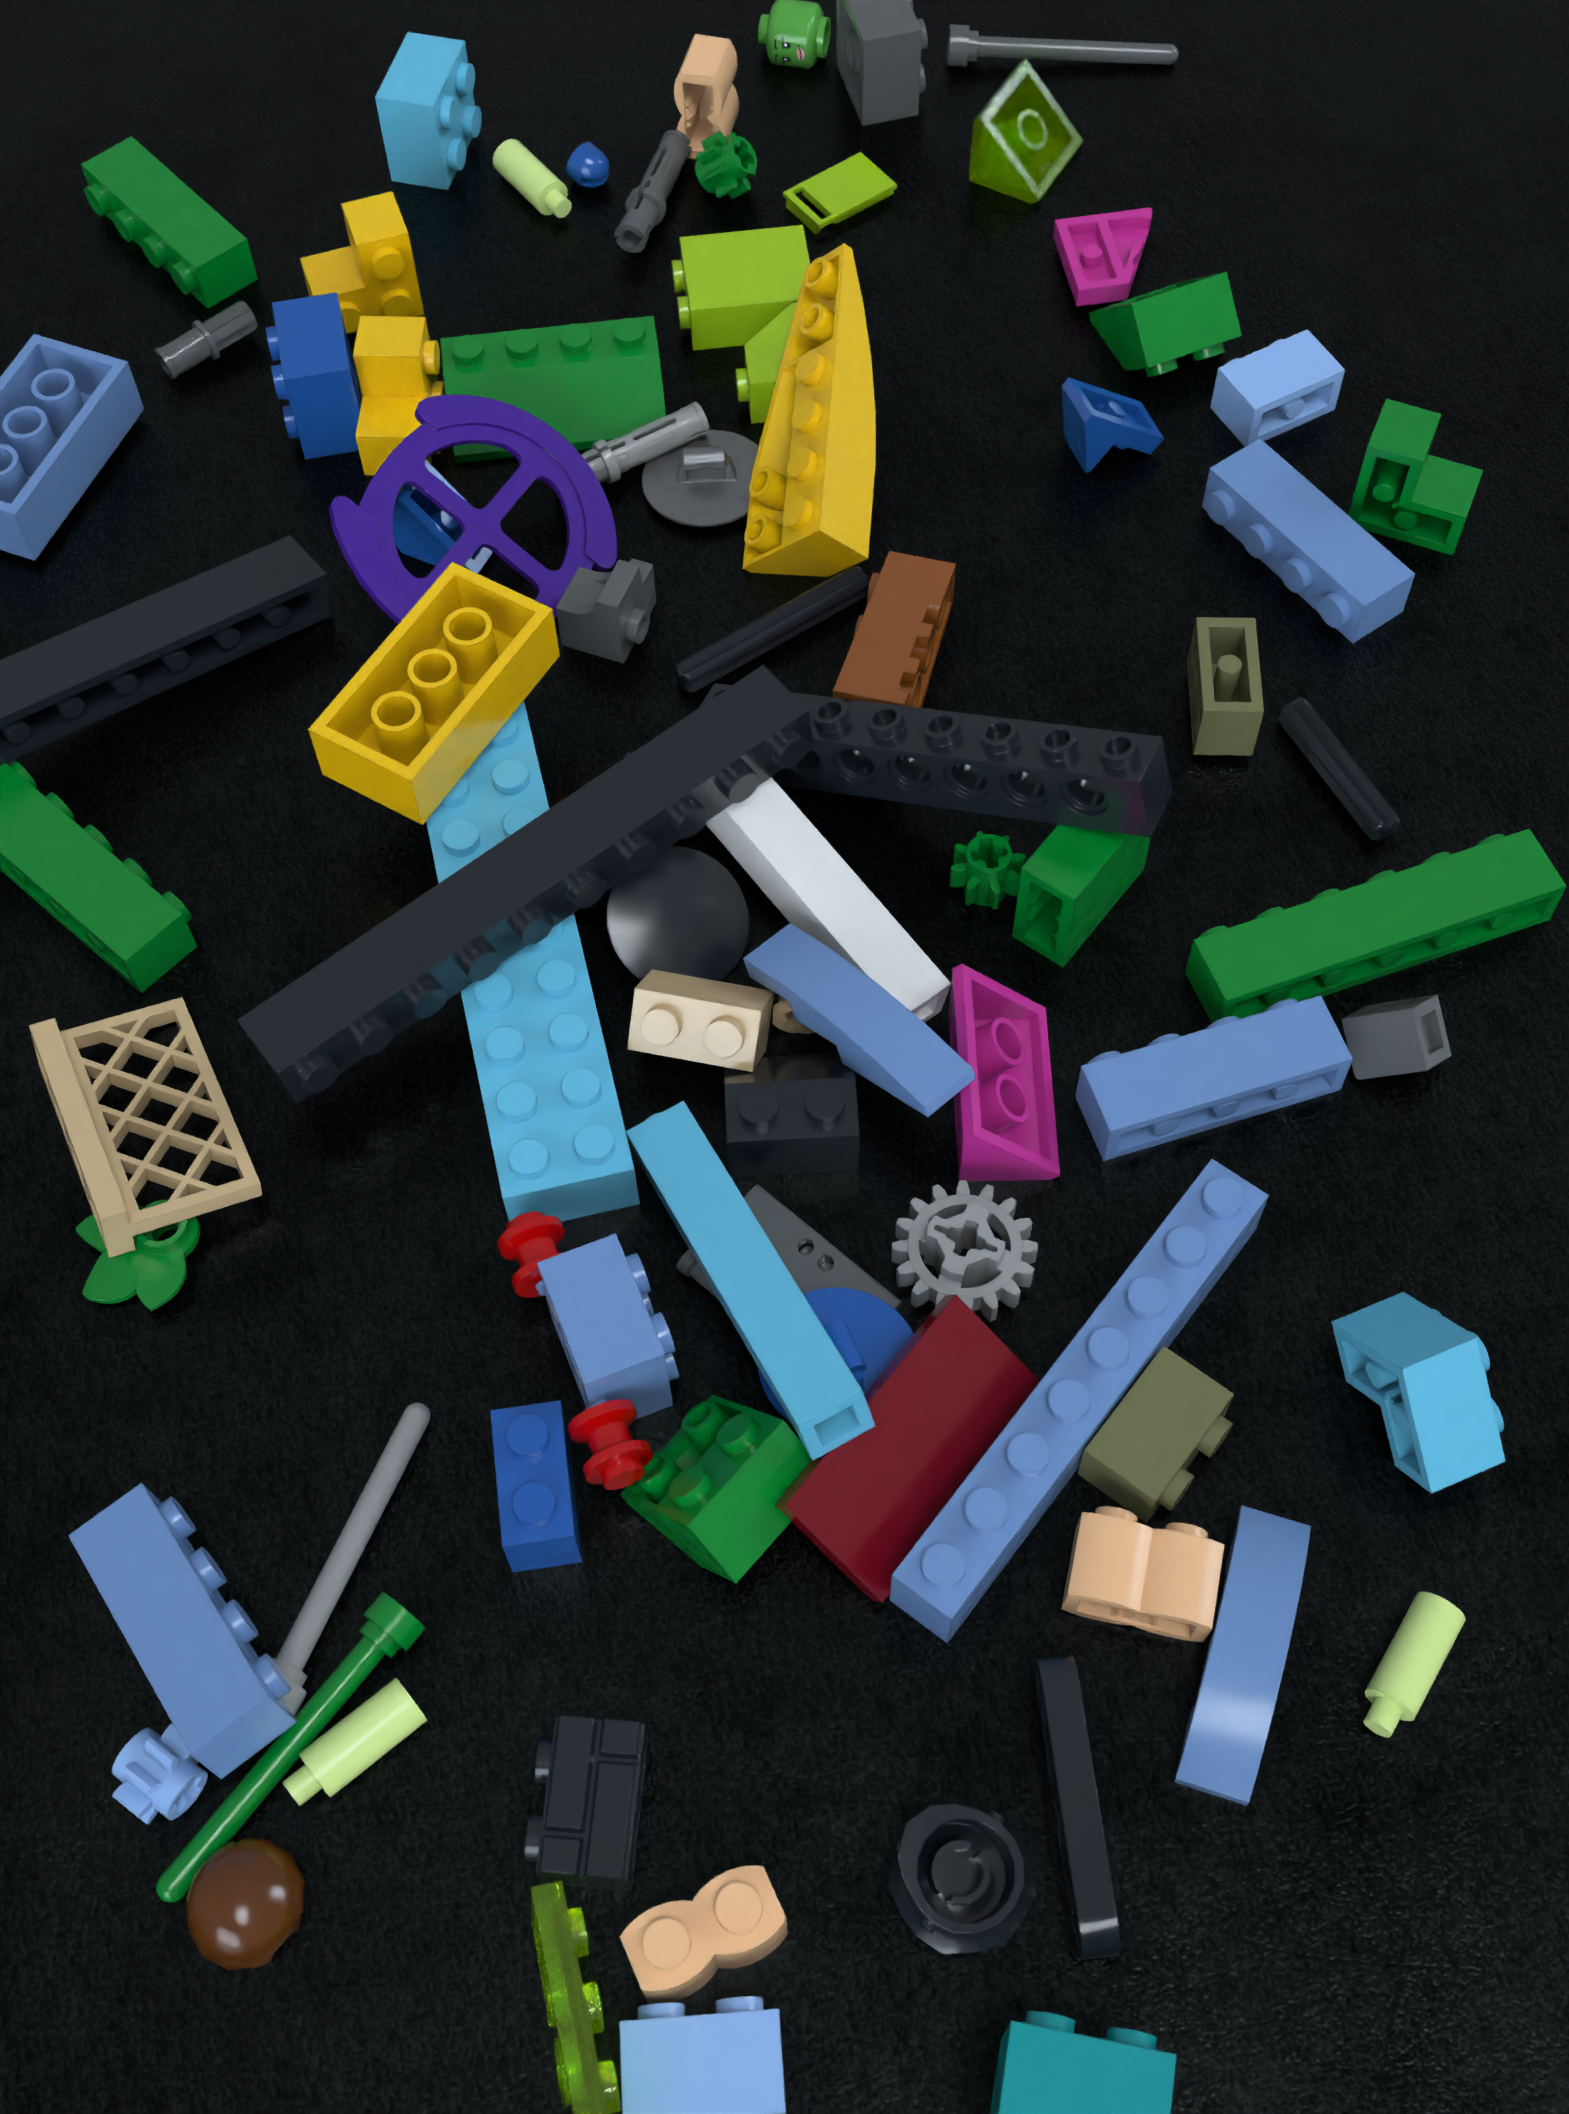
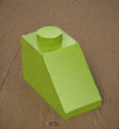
M797 302L787 306L744 345L745 368L735 369L738 402L748 401L751 424L766 421Z

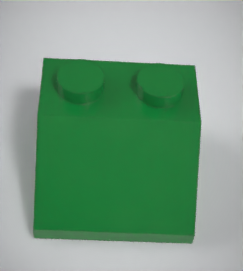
M1227 271L1178 282L1089 312L1092 325L1124 370L1145 369L1147 377L1177 369L1176 358L1192 353L1194 361L1225 352L1223 342L1242 336Z

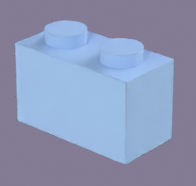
M1307 329L1286 339L1277 340L1268 347L1242 358L1233 359L1224 366L1219 367L1210 408L1246 447L1259 438L1262 441L1268 440L1335 410L1345 369Z
M749 1996L721 1999L716 2001V2014L685 2016V2005L682 2003L648 2004L638 2007V2020L619 2021L623 2114H786L779 2009L763 2010V1998Z

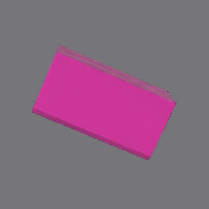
M960 964L952 968L948 1012L950 1047L973 1068L976 1079L953 1096L958 1180L980 1182L1051 1180L1060 1176L1046 1008L972 968Z

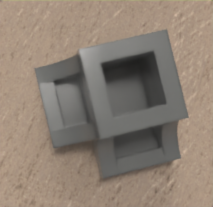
M632 558L630 562L618 560L611 572H596L578 567L556 607L561 645L624 664L635 643L641 644L645 639L650 623V613L657 602L653 564Z

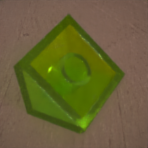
M1027 59L1019 62L973 121L969 180L1033 204L1040 200L1083 140Z

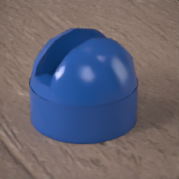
M584 142L570 156L566 166V174L582 187L588 189L600 187L609 176L608 158L593 143Z

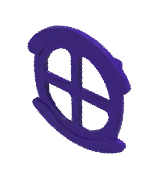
M462 394L440 395L420 401L415 409V417L422 425L409 434L382 463L369 483L359 506L345 496H337L329 507L333 531L345 560L361 586L374 602L397 624L402 621L451 562L463 567L479 548L490 549L528 580L537 591V597L534 600L552 608L554 619L557 617L556 607L578 567L589 570L593 567L598 572H608L614 566L617 559V538L612 511L600 482L586 460L572 444L544 421L513 405L481 396ZM464 444H485L507 450L519 461V468L486 507L476 509L426 468L425 459L449 447ZM537 480L544 481L557 493L565 514L567 526L566 551L561 568L556 571L545 568L504 534L500 527L501 520L531 484ZM405 485L418 489L458 522L462 528V536L425 578H416L408 572L401 562L394 542L393 509L399 489Z

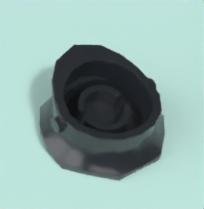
M942 1803L940 1805H929L904 1823L902 1831L898 1834L892 1857L888 1888L901 1917L914 1934L942 1954L971 1953L1005 1945L1023 1922L1036 1896L1030 1860L1020 1832L993 1810L989 1811L968 1804Z

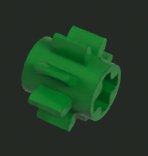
M718 131L701 141L704 151L696 155L695 172L698 181L706 191L712 194L716 193L717 198L728 194L731 199H734L751 189L748 179L756 175L757 157L753 147L745 138L736 136L734 132L724 136L721 131Z
M979 831L976 837L969 842L968 846L962 844L954 846L953 863L955 865L950 867V887L957 888L963 886L966 896L965 904L968 906L974 903L980 906H991L993 910L998 909V903L1007 894L1014 897L1018 896L1021 868L1025 864V854H1012L1009 836L1000 837L993 834H983Z

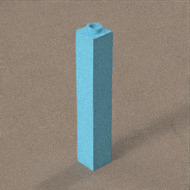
M682 1101L663 1112L656 1113L644 1122L627 1130L626 1134L644 1173L811 1459L814 1461L875 1427L861 1387L685 1102Z

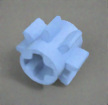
M173 1723L167 1727L162 1736L152 1728H145L129 1740L113 1764L112 1774L123 1783L115 1790L112 1797L146 1824H149L158 1812L168 1820H174L182 1815L200 1795L206 1784L208 1774L197 1765L199 1761L189 1754Z

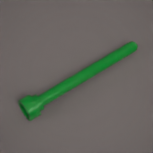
M381 1592L363 1613L367 1621L358 1630L363 1637L295 1716L296 1723L278 1736L160 1876L156 1884V1892L161 1900L170 1903L176 1902L186 1894L201 1864L232 1839L299 1759V1753L314 1741L385 1655L392 1659L400 1648L407 1652L426 1628L393 1598Z

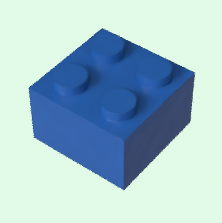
M337 292L273 302L275 326L266 327V334L272 360L281 361L280 365L271 366L278 399L289 400L290 405L283 406L289 439H300L305 460L359 451L355 435L361 399Z

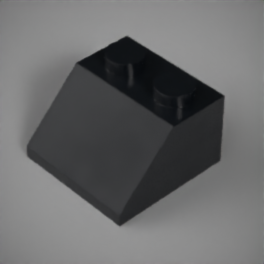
M839 1053L762 1057L753 1072L724 1067L727 1149L731 1178L859 1171L860 1132L856 1078L854 1071L842 1064Z

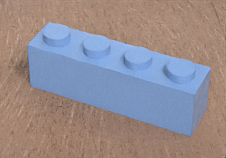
M1260 438L1210 468L1202 508L1207 511L1210 518L1215 523L1225 527L1245 546L1249 554L1267 565L1282 579L1290 591L1299 594L1320 613L1323 620L1329 626L1336 628L1349 641L1355 643L1403 612L1415 573Z
M1321 995L1300 1002L1296 999H1286L1270 1006L1265 1012L1242 1019L1236 1016L1224 1017L1213 1022L1204 1030L1181 1037L1179 1034L1163 1035L1150 1042L1147 1047L1123 1054L1118 1051L1102 1053L1081 1066L1075 1097L1103 1161L1339 1091L1342 1088L1353 1058Z
M140 1483L68 1536L189 1754L222 1779L296 1723L294 1716L282 1698L292 1689L273 1659L266 1653L258 1658L249 1643L259 1635L249 1616L234 1599L227 1604L224 1601L218 1588L225 1584L227 1580L211 1555L203 1547L195 1551L187 1539L188 1536L196 1531L187 1513L172 1496L162 1503L148 1488Z

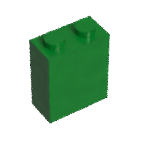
M1057 825L1021 868L1012 937L1059 966L1064 967L1144 870L1151 837Z

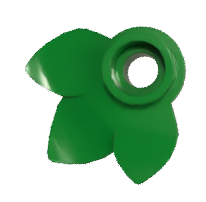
M168 1200L155 1201L144 1208L138 1205L139 1210H143L155 1205L168 1202ZM92 1214L76 1227V1231L86 1243L102 1252V1254L96 1261L86 1281L83 1295L89 1301L115 1304L129 1300L137 1294L144 1306L151 1311L170 1301L184 1284L187 1277L186 1257L194 1250L200 1238V1224L197 1217L195 1216L133 1236L135 1250L111 1258L107 1254L94 1215ZM172 1229L177 1230L172 1237L159 1241L160 1236L164 1232Z

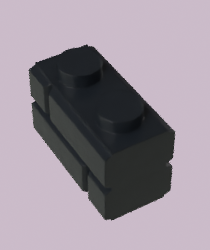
M560 1715L555 1718L553 1738H540L536 1756L535 1781L536 1784H547L543 1814L531 1813L529 1817L525 1841V1860L537 1862L536 1874L543 1884L575 1888L590 1887L592 1889L623 1892L632 1891L649 1740L645 1724L638 1721L597 1720L588 1717Z

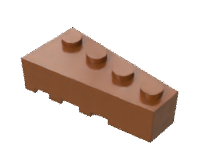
M889 551L881 573L873 572L867 594V607L864 615L858 617L853 642L834 686L833 697L922 708L953 604L955 563Z

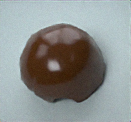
M244 1838L239 1842H229L215 1851L201 1864L191 1881L186 1905L188 1930L202 1957L227 1970L260 1967L270 1962L276 1950L298 1929L301 1921L300 1914L303 1912L305 1879L289 1852L266 1839Z

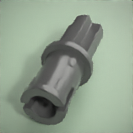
M238 301L203 323L195 320L192 322L193 329L161 348H156L154 353L167 375L172 380H175L180 374L210 356L214 360L221 357L219 351L254 331L258 326L257 321L249 306L243 301Z

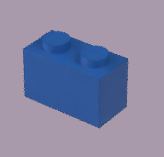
M561 1400L490 1410L502 1547L512 1572L581 1563L582 1552L570 1437Z

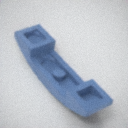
M1241 1505L1224 1575L1226 1577L1196 1702L1191 1710L1174 1779L1175 1783L1246 1806L1249 1803L1288 1653L1304 1575L1311 1526Z

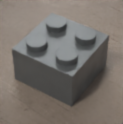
M837 0L836 65L862 126L918 115L919 94L924 93L926 89L925 72L921 63V51L927 50L928 38L923 19H917L914 14L913 0Z

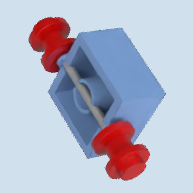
M537 1211L521 1214L507 1224L506 1231L498 1239L497 1245L503 1258L518 1261L521 1267L512 1277L515 1293L524 1298L546 1296L552 1321L586 1406V1409L574 1417L567 1427L570 1438L574 1443L588 1444L591 1450L592 1457L583 1466L585 1478L590 1484H604L607 1490L627 1487L644 1476L645 1471L643 1467L653 1458V1452L649 1443L645 1440H632L628 1427L636 1419L673 1405L669 1381L679 1378V1373L672 1355L675 1352V1346L669 1328L661 1312L654 1314L647 1294L651 1292L650 1285L638 1254L634 1253L625 1257L616 1233L570 1251L559 1253L556 1245L565 1235L561 1220L558 1217L544 1215Z

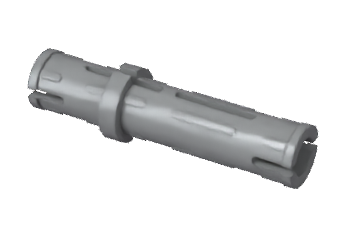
M695 401L672 414L663 416L609 442L601 439L591 444V450L584 452L581 456L586 460L600 483L606 481L608 484L620 480L621 474L629 469L672 451L687 442L710 434L708 430L710 427L703 409Z

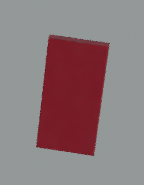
M956 1294L945 1295L865 1393L864 1396L875 1427L814 1461L811 1460L775 1506L871 1601L883 1603L890 1594L892 1574L1040 1381Z

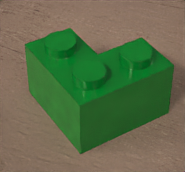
M1386 399L1367 446L1348 516L1366 531L1453 556L1483 470L1429 455L1441 418L1440 413Z

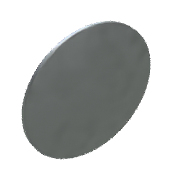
M709 430L710 434L687 442L646 463L642 474V488L646 500L660 515L682 525L711 527L736 521L748 514L749 484L759 446L748 438L733 432Z

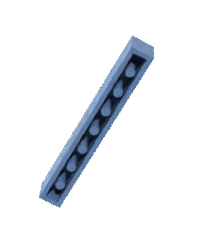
M1211 1159L892 1574L891 1602L946 1643L950 1641L1079 1468L1085 1448L1163 1346L1169 1347L1254 1233L1269 1197L1268 1194L1215 1160Z

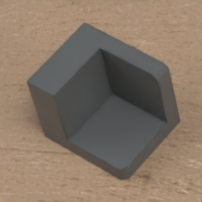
M1438 994L1368 1005L1341 1019L1348 1050L1353 1058L1352 1068L1354 1076L1359 1080L1427 1071L1452 1056Z

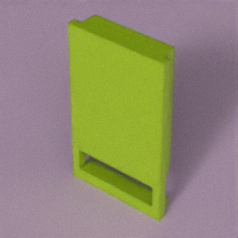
M859 152L784 191L783 197L786 199V208L816 235L826 225L830 223L837 224L892 195L894 190L897 189V184L864 154ZM802 191V195L823 213L826 218L821 219L795 194Z

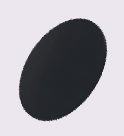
M669 847L657 855L646 869L638 873H631L612 886L607 901L606 923L612 947L622 964L641 981L651 969L721 981L738 964L747 944L749 914L742 890L724 866L712 857L694 849Z

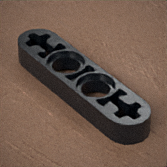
M1073 1654L1035 1658V1689L1076 1953L1080 1960L1119 1956L1120 1935L1075 1658Z

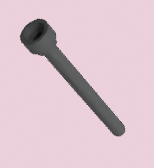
M950 24L947 42V66L967 67V62H976L977 57L1171 65L1178 59V49L1172 44L979 36L978 31L969 30V25Z

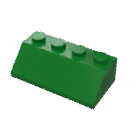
M654 316L440 338L446 395L481 396L518 407L547 423L572 444L576 450L591 449V444L601 439L609 442L666 416ZM464 444L453 446L456 463L514 457L507 450L492 445Z

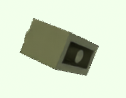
M1196 617L1187 658L1193 755L1252 756L1264 714L1256 619Z
M1163 1346L1085 1448L1077 1474L1124 1508L1134 1513L1145 1523L1150 1520L1160 1505L1172 1511L1195 1477L1186 1471L1188 1466L1199 1452L1210 1458L1232 1428L1233 1423L1225 1418V1414L1234 1394Z

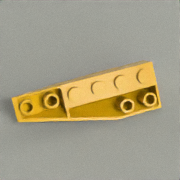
M845 243L806 266L749 484L750 497L747 527L744 534L743 569L750 573L830 577L868 559L876 464V411L872 359L864 304L853 251Z

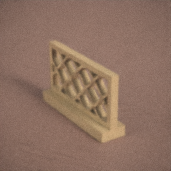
M182 997L61 1032L58 1029L55 1018L29 1025L42 1076L109 1258L135 1250L133 1236L262 1196L259 1178ZM175 1021L180 1030L169 1047L143 1039L149 1029ZM102 1042L118 1047L106 1065L82 1058L78 1050ZM186 1047L189 1054L183 1052ZM133 1052L159 1061L147 1079L121 1071ZM173 1066L198 1074L199 1077L188 1093L161 1085ZM89 1077L96 1079L93 1084H91ZM110 1085L137 1093L124 1112L99 1104L100 1099ZM205 1093L207 1095L208 1100L202 1099ZM151 1098L178 1107L166 1126L139 1118ZM192 1112L218 1122V1125L207 1141L180 1132ZM107 1124L114 1126L111 1132L109 1131ZM128 1132L155 1140L143 1161L117 1152V1148ZM224 1140L226 1141L228 1148L221 1146ZM170 1146L198 1155L185 1175L157 1166ZM212 1160L236 1168L241 1177L239 1180L219 1186L199 1181ZM125 1172L133 1175L129 1181ZM147 1180L175 1189L168 1202L139 1210L135 1198Z

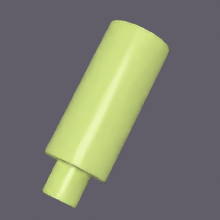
M516 139L506 140L498 146L493 156L494 168L543 215L554 214L558 218H563L570 212L572 204L567 199L568 191L565 184Z
M1418 1592L1365 1690V1695L1372 1703V1706L1363 1722L1374 1733L1390 1738L1399 1720L1413 1721L1466 1620L1464 1614L1454 1604L1429 1592Z
M395 1678L301 1751L299 1756L305 1765L285 1779L283 1784L299 1806L322 1788L331 1798L428 1720L399 1680Z

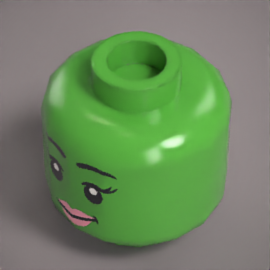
M776 0L770 14L761 15L758 43L759 45L766 46L767 55L772 64L809 69L815 65L818 58H825L827 55L831 28L830 17L823 16L821 6L816 2Z

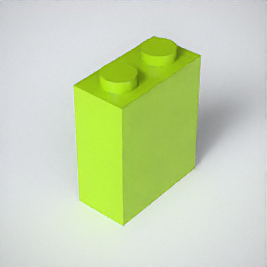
M803 225L680 237L681 260H672L673 284L675 293H685V296L677 297L680 330L690 329L693 351L743 346L787 306L797 302L806 266L810 264Z

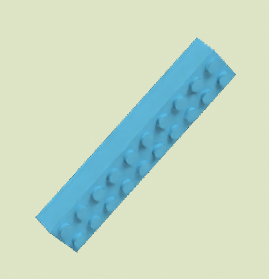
M524 701L426 820L439 883L549 810ZM573 913L554 926L543 940L536 944L525 946L503 961L492 975L484 980L474 981L461 990L501 1193L509 1222L521 1214L534 1211L558 1217L562 1222L640 1204L634 1165Z

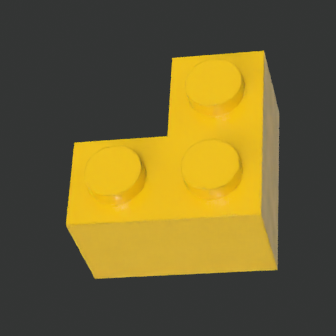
M393 192L342 203L341 206L350 246L300 258L309 297L337 292L347 334L357 332L360 316L417 317L424 315L409 234Z
M360 316L353 352L362 392L355 437L365 475H375L390 453L409 434L422 425L415 417V409L420 401L429 397L446 395L444 381H438L437 379L440 369L438 341L430 340L425 317ZM432 455L426 458L431 464Z

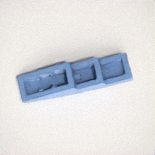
M789 923L743 958L750 978L788 1000L795 1020L837 1046L842 1064L925 1116L929 1117L976 1079L973 1068L921 1019L877 982L838 953L793 924Z

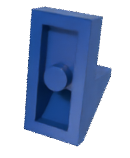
M1069 377L1063 383L1064 437L1084 472H1091L1113 445L1121 450L1131 448L1151 454L1163 441L1164 437L1140 401Z

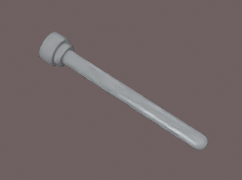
M412 1403L405 1408L276 1659L272 1658L291 1686L292 1690L282 1698L294 1718L307 1695V1692L302 1688L307 1676L302 1670L430 1421V1411L422 1403Z

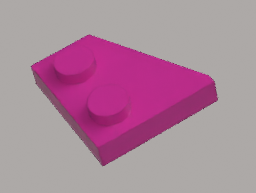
M1151 207L1055 220L1053 237L1076 306L1128 299L1150 231L1153 213Z

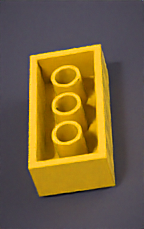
M451 562L308 729L322 775L423 825L560 656L553 609Z

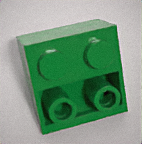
M711 1395L707 1401L696 1405L686 1414L682 1421L681 1429L660 1451L653 1453L652 1460L643 1467L645 1471L644 1476L637 1482L627 1486L620 1493V1496L629 1506L698 1565L737 1583L790 1524L791 1521L775 1504L812 1459L802 1442L783 1419Z

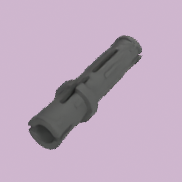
M670 130L663 134L659 147L640 185L630 192L625 203L627 212L615 231V237H619L616 242L622 249L632 253L642 251L645 248L652 228L661 223L667 211L665 201L671 193L682 166L692 151V146H688L690 139L684 133Z

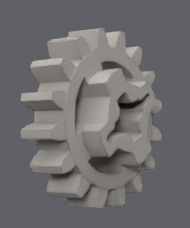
M960 1180L956 1195L948 1196L945 1190L938 1184L932 1186L931 1204L928 1205L916 1197L910 1201L909 1216L911 1219L898 1218L896 1222L895 1237L899 1241L892 1242L891 1262L900 1264L896 1271L898 1287L915 1285L911 1296V1304L915 1308L925 1304L928 1300L935 1303L936 1307L945 1295L956 1294L972 1311L981 1310L983 1315L991 1322L997 1318L999 1300L1012 1308L1019 1304L1021 1291L1018 1286H1031L1035 1268L1029 1264L1036 1262L1038 1243L1027 1240L1032 1229L1030 1218L1013 1220L1017 1204L1015 1199L1009 1198L998 1205L992 1201L994 1186L987 1184L979 1196L970 1195L967 1181ZM990 1227L999 1234L1002 1240L994 1237ZM963 1248L969 1249L966 1257L959 1256ZM924 1263L935 1268L939 1276L938 1279L929 1272Z

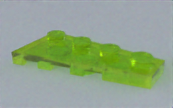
M562 1881L531 1887V1924L548 2024L550 2028L556 2027L558 2038H554V2053L561 2101L564 2103V2106H572L573 2114H610L620 2111V2097L613 2062L611 2059L598 2062L593 2034L604 2032L603 2012L596 1982L582 1984L577 1959L588 1956L589 1953L581 1907L567 1909Z

